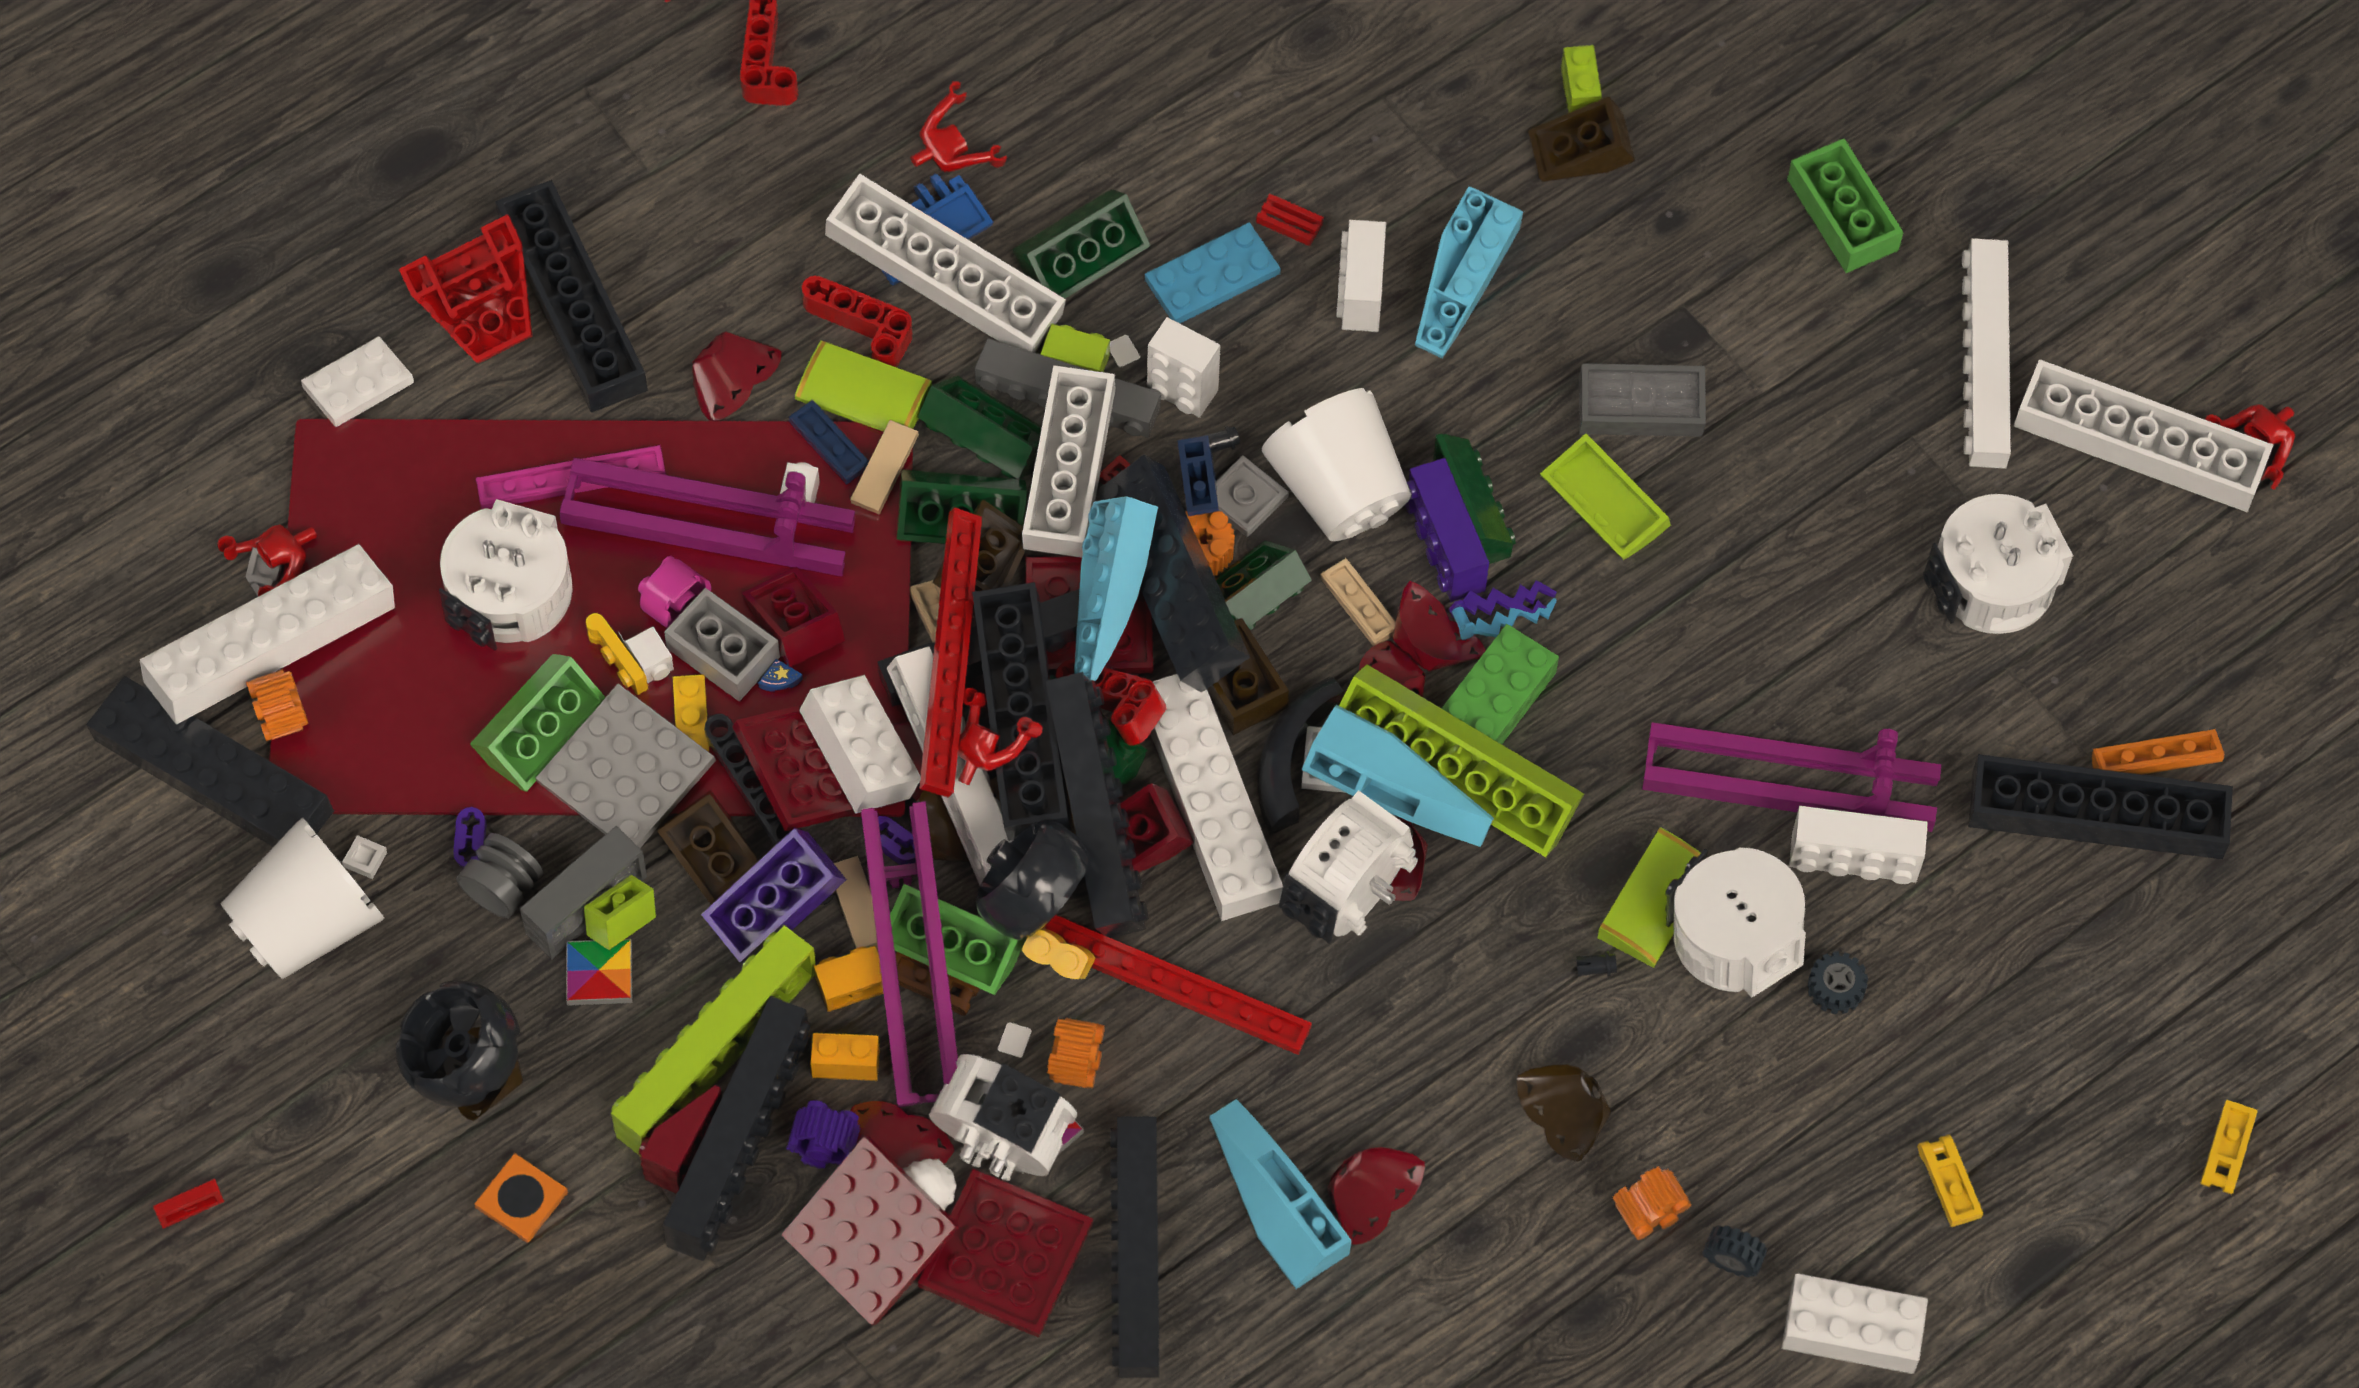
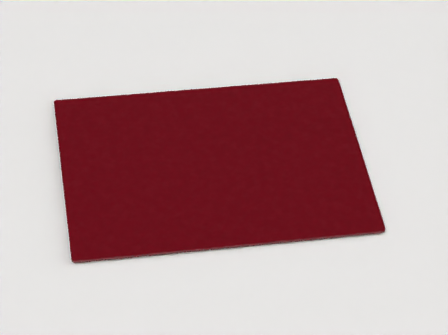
M299 419L295 427L287 530L292 535H295L309 527H313L317 534V538L301 545L306 553V561L300 575L359 544L393 585L395 608L280 669H283L284 672L290 671L292 673L309 724L304 725L301 731L274 740L271 739L269 761L326 794L334 809L333 814L458 815L461 810L473 807L479 809L483 815L580 816L537 783V781L527 792L522 791L491 768L470 743L552 654L572 657L605 697L609 695L617 684H620L675 726L673 677L702 674L669 651L672 655L674 670L670 671L661 680H653L647 683L648 689L637 695L631 686L626 688L617 674L619 669L614 663L609 665L600 651L602 646L594 644L589 640L586 627L587 617L593 613L602 615L618 638V632L620 633L624 642L654 627L666 646L664 632L667 628L641 609V593L638 591V587L645 577H651L666 557L672 556L675 559L681 560L706 578L711 584V592L761 628L743 599L742 592L785 573L794 567L561 524L560 509L565 495L517 503L515 505L556 517L558 531L566 546L572 577V597L565 615L551 631L530 642H496L497 649L494 651L487 645L485 647L478 645L471 639L470 634L462 629L460 631L453 629L445 621L439 593L440 588L445 590L440 567L441 553L451 531L463 519L482 510L476 478L573 461L574 458L584 459L657 445L661 447L665 473L668 476L778 496L781 492L787 463H808L813 467H817L819 472V486L815 503L855 511L853 533L797 522L794 542L845 552L843 576L799 568L838 612L845 641L806 659L802 663L792 666L791 668L803 676L802 681L793 688L788 687L770 692L759 688L757 682L738 701L705 677L707 719L715 714H723L728 716L734 724L737 719L802 705L810 689L865 675L892 724L907 721V714L904 707L900 704L892 707L880 679L877 661L909 650L911 541L897 540L901 472L879 515L851 503L850 499L863 473L846 485L789 421L350 419L335 427L329 419ZM834 422L870 461L884 432L858 422ZM913 448L902 470H913ZM606 487L575 493L573 500L764 537H778L774 533L776 518ZM285 564L284 575L287 571L289 564ZM781 657L778 659L779 661H781V662H783L784 664H786L785 661H784ZM718 727L713 730L712 735L723 737L727 734L728 730L724 727ZM710 746L709 753L715 757L716 761L668 815L675 816L711 790L729 816H755ZM733 753L729 756L728 760L732 763H738L745 756L741 753ZM752 778L745 783V786L749 789H755L760 786L761 782L757 778ZM905 800L899 801L895 805L874 809V811H877L878 817H901L905 813ZM772 804L765 805L761 810L766 815L775 813ZM861 813L846 817H861Z

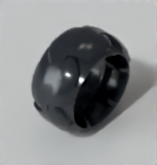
M1044 819L1031 824L1011 843L1003 839L995 846L987 858L986 862L991 865V868L984 877L975 900L977 911L985 922L1003 936L1013 940H1021L1024 937L1032 936L1057 914L1080 883L1089 859L1087 848L1075 834L1062 824L1051 819Z
M459 980L441 983L440 989L425 992L415 1000L400 1024V1039L396 1044V1060L399 1070L411 1088L439 1105L449 1107L475 1105L483 1101L491 1091L498 1090L506 1082L515 1067L518 1057L516 1036H520L517 1018L501 996L478 983ZM480 1014L481 1029H479V1038L468 1032ZM452 1025L454 1031L447 1037L445 1048L438 1049L443 1035ZM448 1056L463 1063L460 1068L458 1067L453 1070L452 1074L443 1078H437L436 1072Z

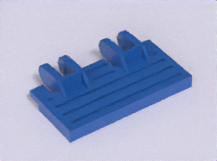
M938 174L930 177L932 186L942 199L937 203L923 184L919 183L914 186L916 194L920 199L910 205L967 240L978 235L993 224L992 219L969 185L964 183L960 175L948 181V184L954 191L953 193L950 192ZM882 270L892 286L900 282V280Z

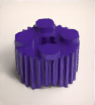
M809 1101L807 1108L803 1107V1109L797 1110L787 1150H790L791 1153H799L802 1156L801 1161L804 1162L803 1164H808L811 1167L815 1166L818 1169L825 1168V1165L828 1163L840 1165L856 1146L860 1131V1125H858L859 1116L847 1110L838 1113L836 1110H830L823 1102Z

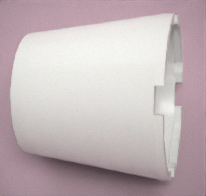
M1359 388L1330 397L1305 410L1304 412L1307 417L1294 425L1288 421L1266 440L1262 447L1264 456L1330 541L1352 538L1370 528H1377L1383 525L1390 516L1400 510L1411 498L1409 487L1371 390L1366 392L1364 388Z
M301 818L221 903L233 920L229 926L243 942L247 938L253 944L250 952L261 965L269 964L281 979L286 978L384 919V916L373 903L366 906L371 900L304 818Z

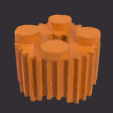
M1186 511V515L1213 575H1218V571L1223 572L1224 568H1228V563H1231L1233 560L1235 535L1232 524L1228 523V516L1222 511L1188 516Z
M282 669L246 682L251 698L258 699L253 701L252 704L258 720H265V723L261 724V728L266 741L301 731L304 725L309 724L290 671L284 672Z
M1065 1018V1020L1058 1019L1054 1031V1036L1056 1037L1048 1061L1047 1074H1050V1079L1054 1080L1055 1083L1093 1089L1096 1070H1099L1102 1051L1098 1050L1099 1044H1102L1105 1026Z
M1659 1166L1655 1169L1653 1168L1641 1175L1642 1179L1632 1185L1629 1191L1626 1187H1623L1612 1197L1616 1203L1615 1206L1637 1240L1651 1234L1653 1228L1657 1225H1660L1662 1229L1670 1227L1679 1220L1677 1214L1684 1212L1691 1206L1687 1195L1669 1169L1662 1171Z

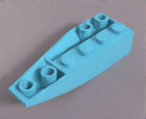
M1470 186L1467 188L1441 236L1415 346L1440 358L1444 357L1482 297L1518 233L1523 211Z
M1128 496L1093 502V506L1088 514L1089 526L1087 536L1082 544L1083 556L1080 574L1074 674L1083 672L1090 680L1096 681L1127 625L1145 573L1158 509L1157 506Z
M1338 705L1333 708L1315 738L1302 767L1303 771L1352 796L1359 790L1390 814L1479 847L1483 844L1494 819L1393 733Z
M1236 1099L1212 1114L1210 1121L1257 1237L1295 1289L1349 1255L1351 1249V1239L1293 1162L1245 1107Z

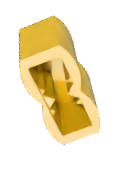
M1040 929L1032 936L1027 937L1021 949L1032 961L1040 964H1050L1058 974L1070 979H1085L1095 960V956L1085 947L1078 944H1067L1059 934L1047 929Z

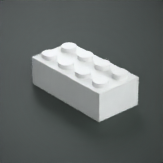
M863 675L810 689L799 711L854 812L860 813L861 809L878 808L910 799L920 782L921 776L866 676Z
M1799 806L1792 831L1789 867L1797 868L1803 872L1826 871L1834 876L1850 874L1861 876L1866 880L1882 878L1893 880L1898 884L1916 883L1925 858L1928 822Z
M1796 1274L1791 1287L1782 1349L1914 1374L1919 1362L1928 1299Z

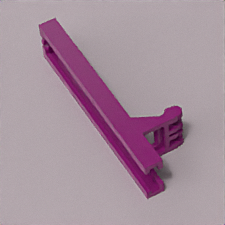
M573 459L570 479L560 509L561 524L843 576L845 567L844 551L794 542L797 522L853 533L855 511L806 502V477L802 473L797 471L788 472L785 486L788 489L778 496L588 460ZM581 482L776 518L774 533L778 537H764L573 501L575 489L580 488Z
M1651 723L1642 790L1798 812L1799 806L1926 821L1928 822L1927 831L1932 832L1936 822L1937 807L1891 801L1889 799L1892 793V780L1937 787L1941 775V764L1896 758L1895 748L1898 732L1892 729L1880 730L1877 745L1859 753ZM1657 746L1868 776L1877 779L1872 784V793L1874 795L1863 797L1652 766L1653 756L1657 751Z
M926 802L913 803V806L909 807L916 863L884 867L878 813L874 811V808L861 809L869 889L872 897L896 1099L899 1108L934 1103L940 1094H928L919 1097L918 1093H912L886 886L887 880H890L893 889L899 888V879H903L904 884L911 886L912 877H918L944 1086L950 1083L957 1069L956 1061L958 1059Z

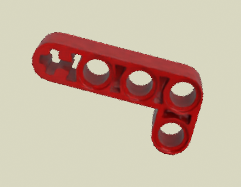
M750 0L740 78L742 96L746 101L754 104L786 106L794 103L798 97L796 73L788 67L772 66L778 24L777 0Z
M811 276L805 279L801 288L803 306L807 312L872 338V359L893 367L899 365L913 337L912 320L908 312L820 276ZM848 305L846 308H839L838 306ZM876 316L874 319H866L865 317ZM895 327H903L904 329H902V330H894L893 328H895ZM882 351H890V352H891V353L886 354V355L880 354V352H882Z
M1071 659L1062 663L1056 671V677L1060 678L1074 674L1075 660ZM1104 667L1097 680L1094 681L1096 687H1101L1105 704L1100 705L1101 709L1113 712L1111 720L1126 744H1140L1149 736L1164 714L1166 703L1151 680Z

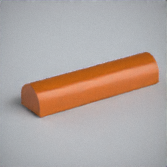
M2216 729L2096 748L2092 752L2093 769L2144 775L2222 762L2225 754Z

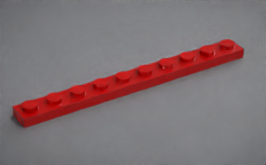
M955 507L948 515L919 789L947 798L954 793L974 603L972 592H975L982 526L981 516Z
M1055 915L1041 928L1059 934L1067 944H1078L1088 949L1095 956L1091 966L1093 969L1299 1055L1312 1028V1023L1060 916Z

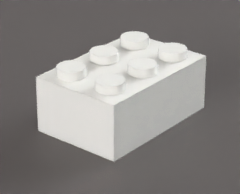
M1349 220V230L1342 231L1337 317L1342 318L1343 330L1378 332L1386 222Z
M1167 317L1148 344L1147 388L1161 392V400L1173 403L1180 411L1186 414L1192 413L1200 418L1219 388L1220 344Z

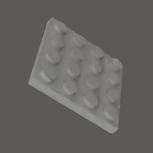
M617 684L535 779L537 783L605 835L617 826L641 848L713 765L716 759L711 753L620 684Z

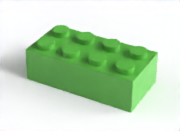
M1841 139L1791 161L1787 180L1845 273L1899 251L1903 231L1845 139Z
M1506 624L1441 709L1498 743L1503 744L1556 674L1559 656Z

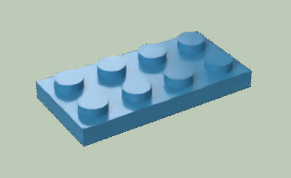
M1249 222L1146 273L1145 281L1169 318L1180 324L1279 275L1280 267Z

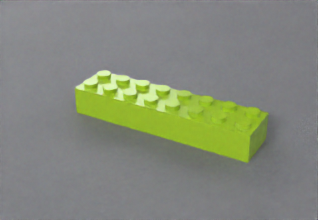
M1368 664L1354 675L1339 705L1393 733L1494 818L1491 823L1492 826L1544 857H1547L1558 845L1584 796V793Z
M785 925L778 932H772L764 941L762 950L756 956L754 954L751 955L744 962L739 975L735 979L730 978L725 982L720 990L721 994L715 1001H709L703 1006L699 1012V1018L692 1026L686 1025L679 1033L678 1041L670 1049L666 1048L658 1055L655 1061L656 1065L648 1073L643 1072L636 1079L633 1090L627 1096H621L614 1103L611 1116L616 1137L638 1154L644 1138H650L656 1127L712 1088L744 1053L770 996L790 1003L815 976L814 948Z

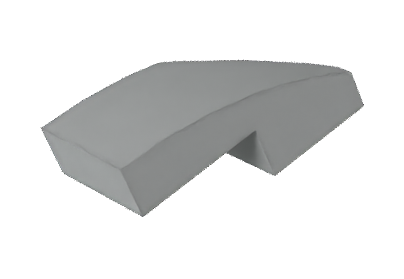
M253 547L245 577L257 596L260 587L265 585L274 587L278 583L283 564L273 569L269 568L259 555L257 548Z

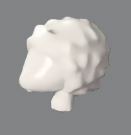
M929 1158L927 1160L923 1159L920 1162L914 1161L909 1167L903 1169L943 1210L954 1201L956 1182L953 1172L939 1159L932 1160Z

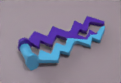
M1535 580L1530 591L1520 584L1514 598H1509L1497 589L1492 588L1487 600L1470 590L1464 600L1455 601L1449 611L1459 627L1462 640L1469 639L1474 634L1497 637L1500 626L1504 627L1506 624L1513 626L1518 616H1523L1537 624L1539 615L1549 619L1557 601L1555 599L1557 592ZM1538 592L1553 598L1546 607L1539 600L1533 610L1523 605L1524 601L1533 604ZM1496 603L1509 610L1508 617L1496 612L1491 626L1480 618L1477 619L1475 626L1473 622L1469 621L1465 612L1467 610L1475 615L1478 608L1491 616Z

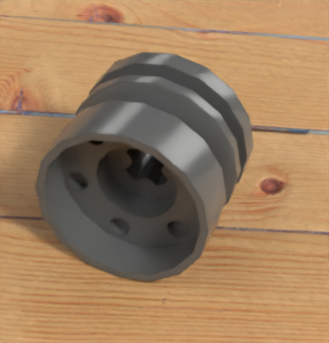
M490 833L484 840V846L481 845L476 851L479 860H469L456 879L461 889L481 907L497 916L510 918L524 900L523 894L520 891L529 892L534 887L533 882H537L541 878L543 870L537 860L520 845L507 837Z

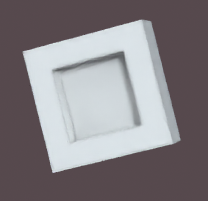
M357 835L342 863L345 868L373 879L387 854L386 847Z

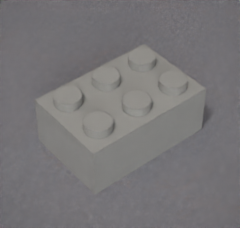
M706 588L664 632L666 646L669 651L738 701L760 680L773 662L780 658L777 639Z

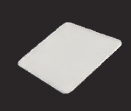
M1128 335L1110 341V353L1119 367L1140 359V355Z
M1008 1022L998 1051L1022 1057L1031 1034V1029Z

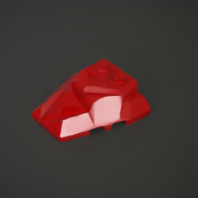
M508 214L481 227L483 235L433 260L425 255L399 268L411 296L428 311L431 317L450 334L477 364L533 337L522 242Z

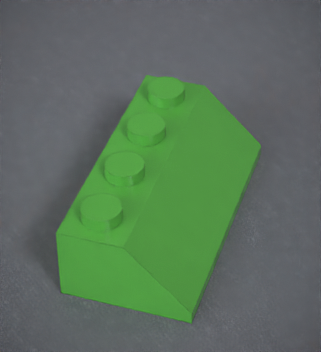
M552 654L470 745L491 768L522 791L527 792L536 782L535 778L606 697L572 657Z
M903 884L890 914L894 950L929 966L920 890ZM938 898L947 974L995 995L1014 968L1027 937L1021 940H1013L1003 936L985 922L982 917Z

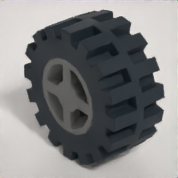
M1839 951L1833 952L1832 956H1829L1827 953L1822 956L1821 960L1818 959L1811 969L1808 979V993L1810 997H1814L1813 1003L1816 1006L1821 1004V1010L1825 1012L1829 1008L1831 1009V1014H1837L1838 1010H1841L1842 1014L1848 1013L1850 1008L1852 1010L1857 1008L1858 1003H1861L1865 995L1868 981L1865 967L1863 964L1858 965L1859 959L1856 957L1850 959L1849 953L1844 952L1843 956H1839Z
M1717 1225L1710 1232L1703 1250V1256L1708 1258L1707 1261L1710 1263H1714L1717 1268L1725 1269L1726 1272H1733L1737 1276L1755 1277L1762 1266L1767 1253V1247H1765L1763 1242H1759L1757 1237L1750 1236V1233L1746 1231L1742 1232L1738 1228L1734 1227L1732 1229L1726 1225L1724 1227Z

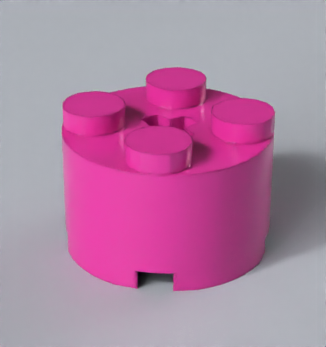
M668 556L662 561L660 567L651 577L647 576L640 582L638 591L641 593L640 607L645 613L668 628L704 588L711 591V584L706 578L681 560Z

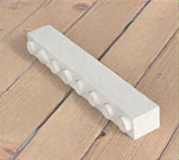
M1971 239L1969 249L1963 251L1962 268H1967V276L1963 278L1962 292L1968 295V303L1964 302L1963 321H1968V329H1964L1963 347H1968V356L1965 355L1963 361V373L1968 374V382L1964 383L1963 399L1964 401H1969V409H1965L1963 421L1964 427L1969 428V436H1965L1964 454L1969 455V466L2006 468L2011 454L2008 241Z
M930 647L897 656L887 667L922 752L924 749L934 656ZM963 716L961 719L960 734L963 732L966 726ZM958 756L954 793L948 798L944 796L942 798L977 880L981 885L991 868V865L986 862L989 854L1003 839L1008 841L1003 825L1001 803L997 798H994L990 788L988 773L977 768L970 785L958 781L966 762Z

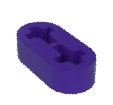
M469 807L461 810L456 819L453 852L456 862L462 868L468 862L460 854L461 852H466L468 841L472 842V849L476 853L481 845L484 846V840L486 839V819L477 808ZM470 815H474L475 819L480 822L479 825H474L473 835H468V827L463 824V821L469 820ZM477 856L471 857V859L479 860Z
M879 816V830H883L886 827L890 837L888 838L883 834L880 835L882 853L900 865L916 863L913 834L886 816ZM900 845L904 848H908L911 845L913 854L906 852L902 855Z

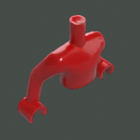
M953 82L950 85L948 95L938 103L920 131V137L926 149L910 157L915 167L930 159H933L943 172H952L989 162L994 167H1002L1005 164L1007 156L1002 158L994 157V154L1001 150V146L994 145L990 151L960 156L968 151V146L957 127L951 124L945 128L937 129L938 123L951 106L965 101L966 92L961 95L953 92L960 88V82Z
M2257 404L2224 420H2221L2216 415H2208L2205 420L2229 429H2234L2247 423L2244 427L2246 435L2270 444H2280L2272 465L2266 468L2261 477L2262 481L2264 479L2273 481L2271 489L2277 488L2283 478L2282 468L2295 439L2294 431L2285 424L2286 421L2294 416L2292 408L2287 406L2275 415L2265 406Z
M275 525L267 529L260 536L240 543H236L235 539L231 536H223L218 540V549L221 552L224 551V557L227 560H234L239 553L250 552L254 547L257 548L259 555L271 569L282 564H289L284 577L274 587L265 585L259 588V597L300 575L306 561V553L301 545L317 538V534L313 527H309L292 535L283 525Z
M966 688L964 690L963 703L969 705L970 710L966 726L960 734L958 756L966 762L958 781L970 785L977 768L992 771L1012 761L1022 752L1031 737L1037 738L1041 735V724L1032 722V719L1027 717L1020 718L1017 723L1019 735L1015 741L1007 748L995 752L996 743L1000 735L979 725L980 710L987 703L986 695L977 692L976 689Z

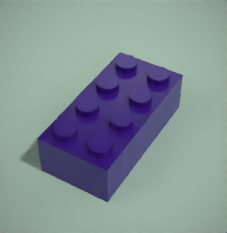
M1443 458L1410 468L1407 485L1411 498L1405 506L1408 513H1413L1417 521L1415 522V529L1420 540L1424 539L1428 547L1426 548V556L1429 564L1436 566L1438 571L1437 582L1441 592L1447 593L1450 602L1465 598L1470 590L1476 594L1484 592L1486 590L1489 561L1446 459Z
M794 828L701 915L737 960L744 964L748 957L753 954L756 956L762 950L764 941L772 932H778L784 925L792 931L847 879L808 832Z

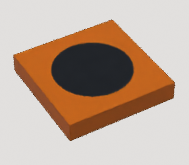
M514 1153L474 1205L476 1209L526 1243H529L567 1195L568 1190Z

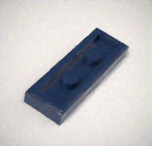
M811 400L788 417L789 423L846 485L864 473L869 460L814 400Z

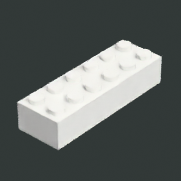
M1053 365L1022 532L1023 549L1075 557L1083 556L1082 544L1087 536L1089 526L1088 514L1093 506V502L1096 500L1114 400L1115 374Z

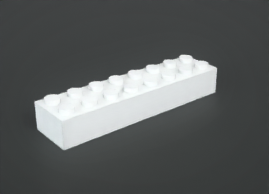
M861 174L857 176L826 219V236L1001 343L1036 353L1046 339L1051 324L1056 325L1063 315L1066 299Z
M2040 359L2014 424L2016 428L2245 512L2249 510L2273 444Z
M358 544L141 658L140 665L143 682L172 720L178 724L246 688V682L276 672L394 609L393 585Z
M1178 674L1152 681L1166 703V710L1150 734L1183 821L1194 841L1192 845L1221 921L1278 904L1283 885L1207 689L1202 693L1181 682Z

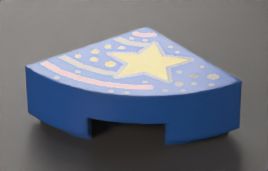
M776 659L758 684L759 688L771 692L788 687L793 688L802 681L803 676L798 671Z

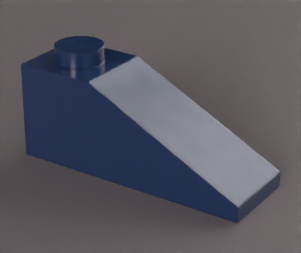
M1208 435L1177 440L1188 516L1219 511L1214 463Z

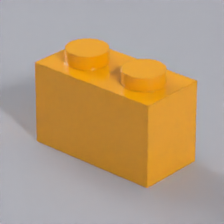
M865 946L858 947L848 955L839 958L828 957L814 966L815 979L828 1012L883 994L879 954L876 946L869 948Z
M813 1033L811 1053L812 1078L878 1081L880 1053L878 1036Z

